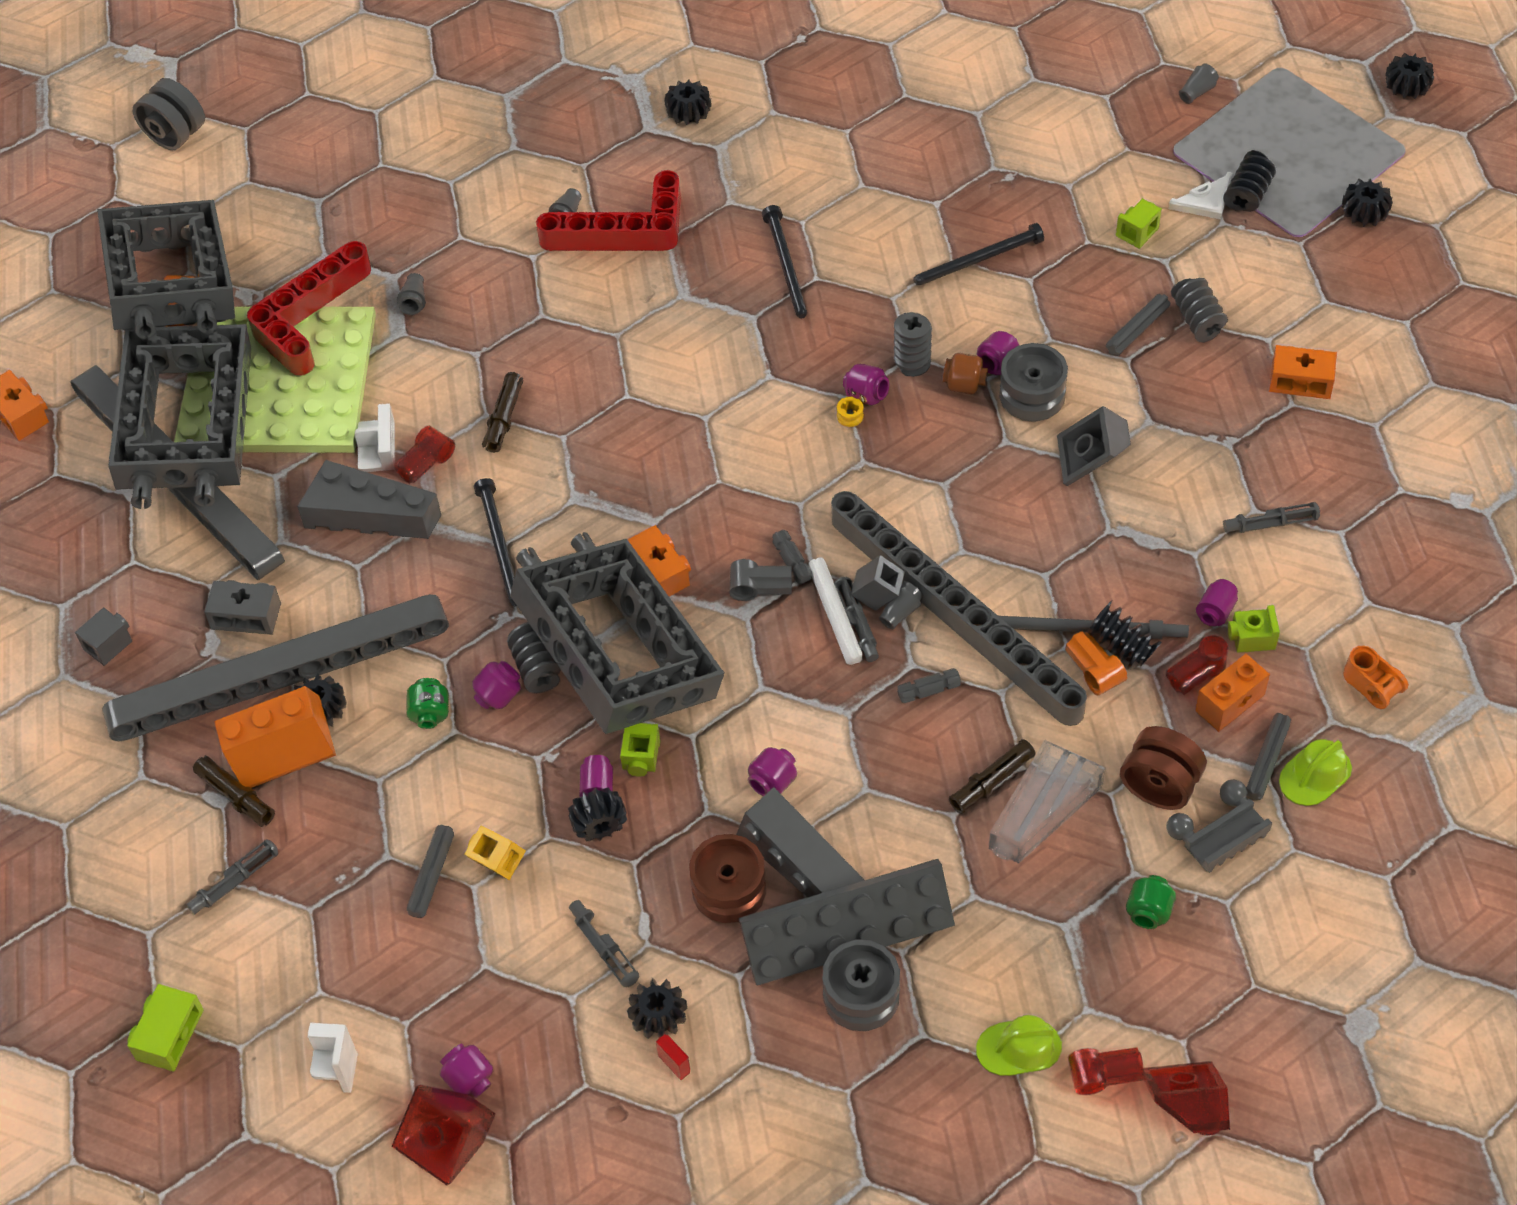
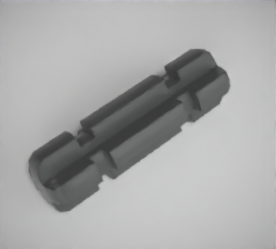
M781 530L775 532L772 536V542L776 549L780 550L779 554L785 564L792 566V572H794L792 575L796 582L803 584L810 581L812 571L808 564L804 563L805 559L795 543L790 541L792 538L788 531Z
M952 668L943 671V675L936 673L916 679L914 684H911V682L900 684L897 692L901 702L908 703L914 701L916 696L921 699L943 692L945 687L948 690L959 687L961 679L957 669Z

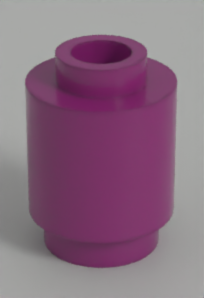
M1218 579L1211 583L1196 607V613L1200 620L1208 626H1222L1238 601L1237 587L1226 579Z
M590 755L586 757L580 766L579 797L583 796V792H592L594 788L601 791L609 787L613 791V766L610 764V760L603 755Z

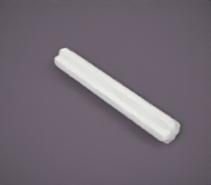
M820 557L812 559L809 562V568L812 571L811 576L844 659L848 665L860 663L862 661V651L826 562Z

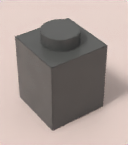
M880 555L857 570L851 595L876 611L899 596L905 571Z
M104 607L75 632L83 650L103 666L132 642L127 630L130 627L128 622L120 614L116 613L113 615Z

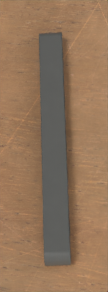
M94 365L71 380L70 383L78 397L113 432L118 386L97 365ZM154 423L152 443H155V440H162V443L173 442ZM215 486L214 504L208 507L207 497H205L204 507L194 502L196 487L168 488L257 580L262 579L285 562L283 555L276 545L217 486Z
M842 491L834 495L831 501L832 525L871 560L881 555L905 571L902 583L904 581L909 582L921 591L923 598L920 602L1060 723L1073 726L1079 724L1084 719L1087 695L1086 691L856 494ZM1043 683H1049V684H1051V685H1050V686H1047V685H1043ZM1071 703L1075 704L1076 706H1068L1066 704Z
M431 594L424 595L112 699L102 707L109 737L114 741H126L302 682L304 677L311 679L316 677L317 673L322 675L427 640L444 633L449 627V622L439 597Z

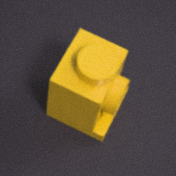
M481 825L477 833L470 838L464 855L510 880L526 850L513 841Z

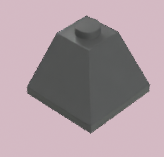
M1102 406L1059 433L1057 440L1063 483L1066 486L1071 485L1129 447L1131 441L1127 420Z

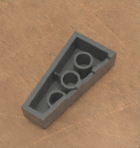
M328 460L324 461L297 506L303 526L307 529L325 526L329 527L331 531H343V528L360 529V532L365 534L383 531L388 532L389 536L429 539L442 516L436 493Z
M772 788L745 812L736 835L746 837L760 850L764 860L806 897L864 881L859 873L775 788Z

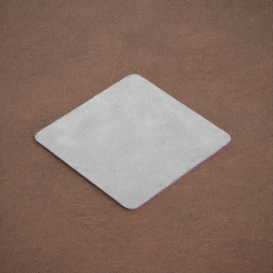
M1285 68L1273 69L1179 141L1173 150L1177 158L1212 182L1226 176L1227 172H1232L1233 178L1247 152L1255 150L1265 154L1275 165L1276 175L1255 211L1294 237L1307 235L1342 206V198L1349 184H1355L1358 179L1367 182L1370 178L1372 181L1375 180L1405 154L1403 144Z

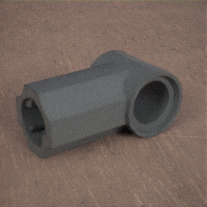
M749 559L736 560L730 566L729 594L733 599L750 601L756 598L758 594L792 593V566H758L756 562Z

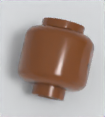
M955 353L951 359H946L943 382L947 383L950 391L973 395L978 391L979 385H986L988 368H983V360L979 356Z

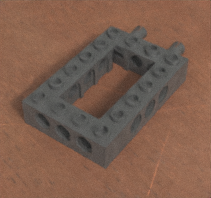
M214 200L97 209L114 330L135 328L137 336L145 339L144 332L147 331L148 338H151L155 334V327L175 324L193 325L197 323V327L201 332L206 333L205 326H208L210 333L216 329L217 322L235 319L233 287ZM158 227L164 228L163 230H160V231L154 230L155 228H158ZM191 246L196 277H181V279L161 281L155 279L150 282H138L133 251L150 252L154 249L163 248L176 250Z
M246 324L217 325L216 329L210 333L208 326H205L206 333L201 332L197 326L155 327V334L151 338H148L147 331L144 332L145 339L137 336L135 328L125 329L108 467L115 490L133 489L131 504L135 508L141 509L142 499H144V509L151 506L152 488L196 487L194 502L204 507L205 497H207L208 507L214 504L215 486L240 485L251 359V345ZM215 372L214 379H211L212 401H209L208 405L211 415L210 425L206 426L209 441L186 439V442L162 443V440H155V443H152L159 374Z
M583 532L582 535L581 533L577 534L571 541V545L576 550V553L544 562L539 559L532 547H528L529 553L525 548L517 554L516 560L522 568L516 570L510 596L605 734L716 699L725 674L627 539L596 547L588 533ZM608 594L660 668L645 673L639 671L636 672L635 676L618 681L620 675L619 666L616 662L610 660L601 647L602 642L600 639H596L585 624L586 619L583 615L579 616L572 604Z

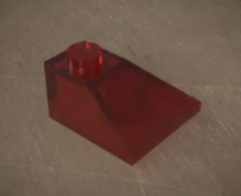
M1212 1061L1141 1068V1076L1154 1102L1191 1132L1210 1136L1218 1134L1221 1130H1230L1228 1088Z
M418 1085L415 1088L391 1147L447 1186L453 1182L482 1146L496 1113L468 1094Z

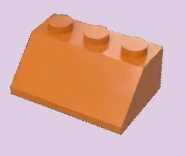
M306 686L214 721L222 752L238 781L245 787L253 788L336 756L320 696Z

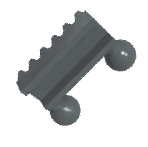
M1227 780L1220 788L1222 801L1229 806H1236V808L1197 833L1193 832L1194 824L1192 819L1184 813L1173 814L1166 824L1168 834L1176 840H1183L1186 849L1209 873L1212 872L1217 864L1221 866L1226 858L1232 859L1237 851L1243 852L1248 844L1254 845L1259 837H1266L1271 830L1272 822L1269 819L1264 820L1253 808L1254 802L1251 798H1247L1245 785L1239 780Z

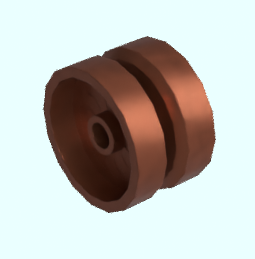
M1151 726L1146 727L1139 733L1133 744L1132 752L1127 755L1120 768L1119 775L1127 789L1142 801L1158 808L1177 810L1187 805L1194 792L1195 784L1199 782L1206 769L1207 759L1202 749L1184 734L1166 727Z
M734 834L716 835L703 841L693 852L689 863L692 896L701 913L709 919L721 923L739 922L740 917L756 913L762 906L766 896L764 857L754 843L746 837Z

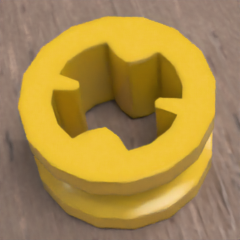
M845 397L837 403V420L841 425L855 427L863 421L864 407L861 400L854 397ZM847 410H853V414H846Z

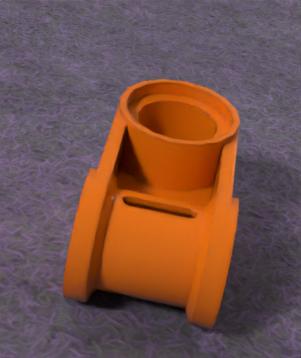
M1357 646L1350 652L1343 672L1344 679L1364 695L1376 708L1385 709L1390 704L1391 698L1397 693H1403L1408 689L1409 684L1404 674L1390 665L1371 647Z

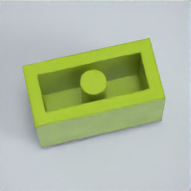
M157 985L153 995H149L144 1003L143 1015L138 1025L131 1029L128 1036L127 1046L136 1061L172 1072L175 1071L204 1011L197 995L165 985Z

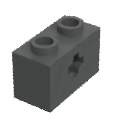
M234 580L226 582L213 581L204 613L211 630L273 635L281 601L276 587L266 583H239Z

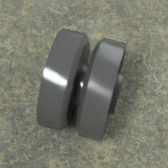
M161 78L149 89V93L143 95L133 105L132 109L134 118L141 130L156 144L168 150L179 149L189 139V135L195 133L205 123L206 118L204 110L196 97L179 82L170 78Z
M1038 343L1023 344L1010 350L1002 360L999 398L1003 408L1012 416L1025 421H1041L1057 414L1065 402L1068 365L1064 356L1055 348Z
M871 940L846 942L829 954L823 965L822 982L823 1001L832 1019L838 1025L852 1031H870L882 1027L893 1018L899 1006L900 968L895 956L885 946Z

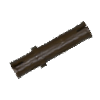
M506 373L494 412L488 417V428L482 446L483 448L486 447L485 450L495 453L501 450L504 436L510 430L511 415L524 381L523 377H520L518 373Z
M1021 739L1018 744L999 757L980 774L974 773L969 777V782L949 796V802L954 810L963 814L965 810L980 798L986 799L990 796L994 787L1036 755L1033 746L1027 740Z
M207 755L204 758L200 757L195 762L193 772L203 778L221 795L225 796L237 812L245 813L260 827L267 826L273 820L275 810L260 800L255 790L243 786Z

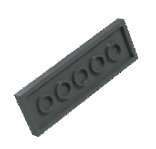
M939 859L739 918L753 978L757 986L823 966L829 954L846 942L871 940L886 947L955 926L943 867Z

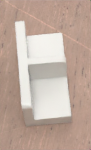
M390 403L379 404L378 420L361 421L358 423V429L355 430V439L358 446V470L364 472L395 470V421Z
M310 1023L308 1038L314 1049L310 1068L311 1076L314 1079L338 1080L343 1092L351 1093L358 1053L346 1025Z

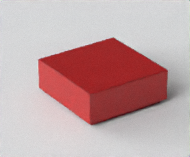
M664 1034L656 1041L658 1057L680 1080L684 1079L690 1074L688 1055L669 1035Z

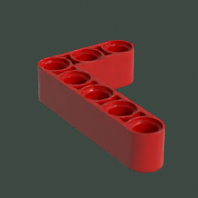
M664 170L655 175L651 212L543 213L536 220L539 245L549 251L671 250L677 245L681 206L679 176L671 170Z
M359 241L346 243L248 310L247 318L255 340L294 375H305L311 372L315 366L309 341L294 326L365 279L371 273V264L365 244Z

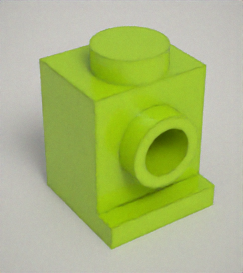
M1142 198L1135 207L1131 206L1125 215L1121 213L1118 216L1116 237L1140 249L1159 229L1162 208Z
M1268 605L1267 609L1234 612L1233 621H1228V637L1230 641H1235L1237 653L1276 650L1280 630L1274 605Z
M639 723L624 728L620 754L622 770H627L629 774L638 777L645 776L647 771L655 772L658 748L660 747L658 724Z

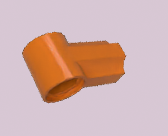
M1081 631L1073 635L1072 639L1066 643V652L1083 671L1084 679L1095 695H1101L1127 680V672L1120 659L1115 655L1109 656L1088 632Z

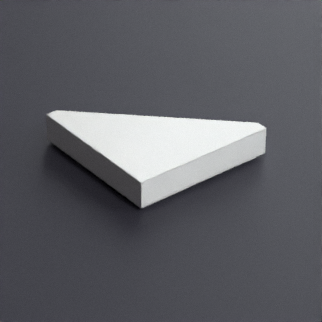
M1227 172L1226 176L1212 183L1208 181L1190 190L1189 194L1178 199L1172 198L1169 202V209L1221 219L1225 206L1223 196L1228 185L1231 183L1233 173Z

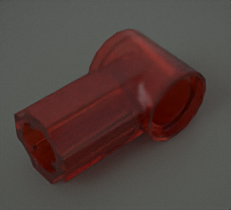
M430 425L425 426L416 436L415 445L394 464L395 471L407 483H415L436 462L442 464L449 460L455 450V441Z
M1216 635L1203 638L1199 648L1166 670V677L1171 687L1177 693L1185 695L1207 678L1216 677L1222 673L1227 666L1229 651L1227 642L1222 637ZM1213 654V655H1217L1218 657H1217V658H1211V657H1208L1207 655Z
M1137 1047L1099 1053L1097 1049L1084 1048L1072 1052L1067 1057L1075 1092L1078 1095H1092L1103 1091L1109 1085L1143 1081L1144 1079L1143 1060Z

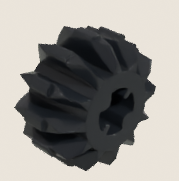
M1403 53L1402 57L1394 56L1393 61L1389 63V67L1386 69L1387 88L1393 90V95H1403V99L1406 96H1411L1413 99H1416L1418 95L1425 96L1433 84V64L1428 63L1426 57H1417L1416 53L1413 56H1409L1406 53Z
M690 79L686 83L678 81L676 86H669L668 93L665 94L664 98L666 112L669 118H674L676 124L682 121L686 125L689 122L698 124L700 119H707V114L711 111L712 103L708 88L702 86L700 81L691 83Z
M1371 178L1367 182L1358 179L1355 184H1349L1342 198L1344 217H1351L1352 224L1361 222L1363 227L1367 223L1376 226L1379 221H1385L1393 204L1390 188H1383L1382 181L1373 183Z
M317 673L315 679L311 681L304 677L303 686L308 687L320 696L327 724L333 727V718L342 719V709L346 708L347 701L343 695V687L339 683H335L331 676L322 680V677ZM294 685V690L303 686Z
M609 787L601 791L594 788L592 792H583V796L573 799V805L568 808L569 820L573 831L576 832L577 837L585 838L586 841H591L594 838L601 841L605 836L612 837V833L623 829L622 824L627 821V812L622 798L617 791H611Z
M653 978L648 988L639 984L637 987L638 994H630L629 1004L631 1007L627 1009L628 1018L633 1020V1029L636 1032L644 1030V1036L647 1039L654 1032L658 1033L660 1038L667 1030L676 1035L678 1031L677 1024H685L686 1014L684 1011L688 1008L687 1001L681 998L682 990L679 986L671 988L670 981L667 979L661 986L657 985L656 980Z

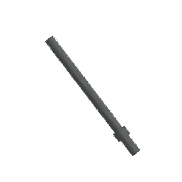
M999 616L1013 629L1088 632L1093 620ZM1149 620V623L1131 622L1129 626L1133 628L1141 624L1142 629L1139 635L1144 636L1147 633H1151V639L1162 640V636L1188 638L1189 625L1163 624V620Z

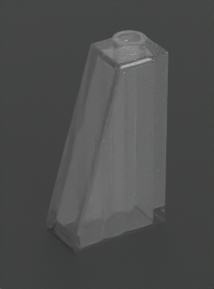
M1044 740L990 831L989 850L993 851L1001 859H1010L1020 863L1101 789L1106 767Z

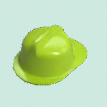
M1326 739L1315 740L1309 743L1285 765L1280 773L1279 784L1282 793L1288 800L1298 805H1317L1330 797L1349 779L1352 765L1349 757L1342 749V742L1339 740L1333 742Z
M1033 1015L1020 1016L1013 1021L1002 1022L988 1027L980 1035L976 1044V1055L980 1064L988 1072L999 1076H1012L1048 1069L1058 1061L1062 1052V1041L1057 1031L1043 1019Z

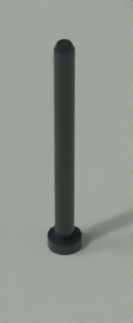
M770 205L763 209L762 217L764 222L770 226L796 316L803 319L807 315V309L780 223L783 214L779 206Z
M1038 223L1031 224L1028 227V231L919 273L914 277V282L916 285H923L1029 242L1041 243L1044 241L1042 228Z
M490 478L480 479L475 482L473 486L476 496L482 499L509 603L516 607V603L510 596L515 574L493 497L496 486Z

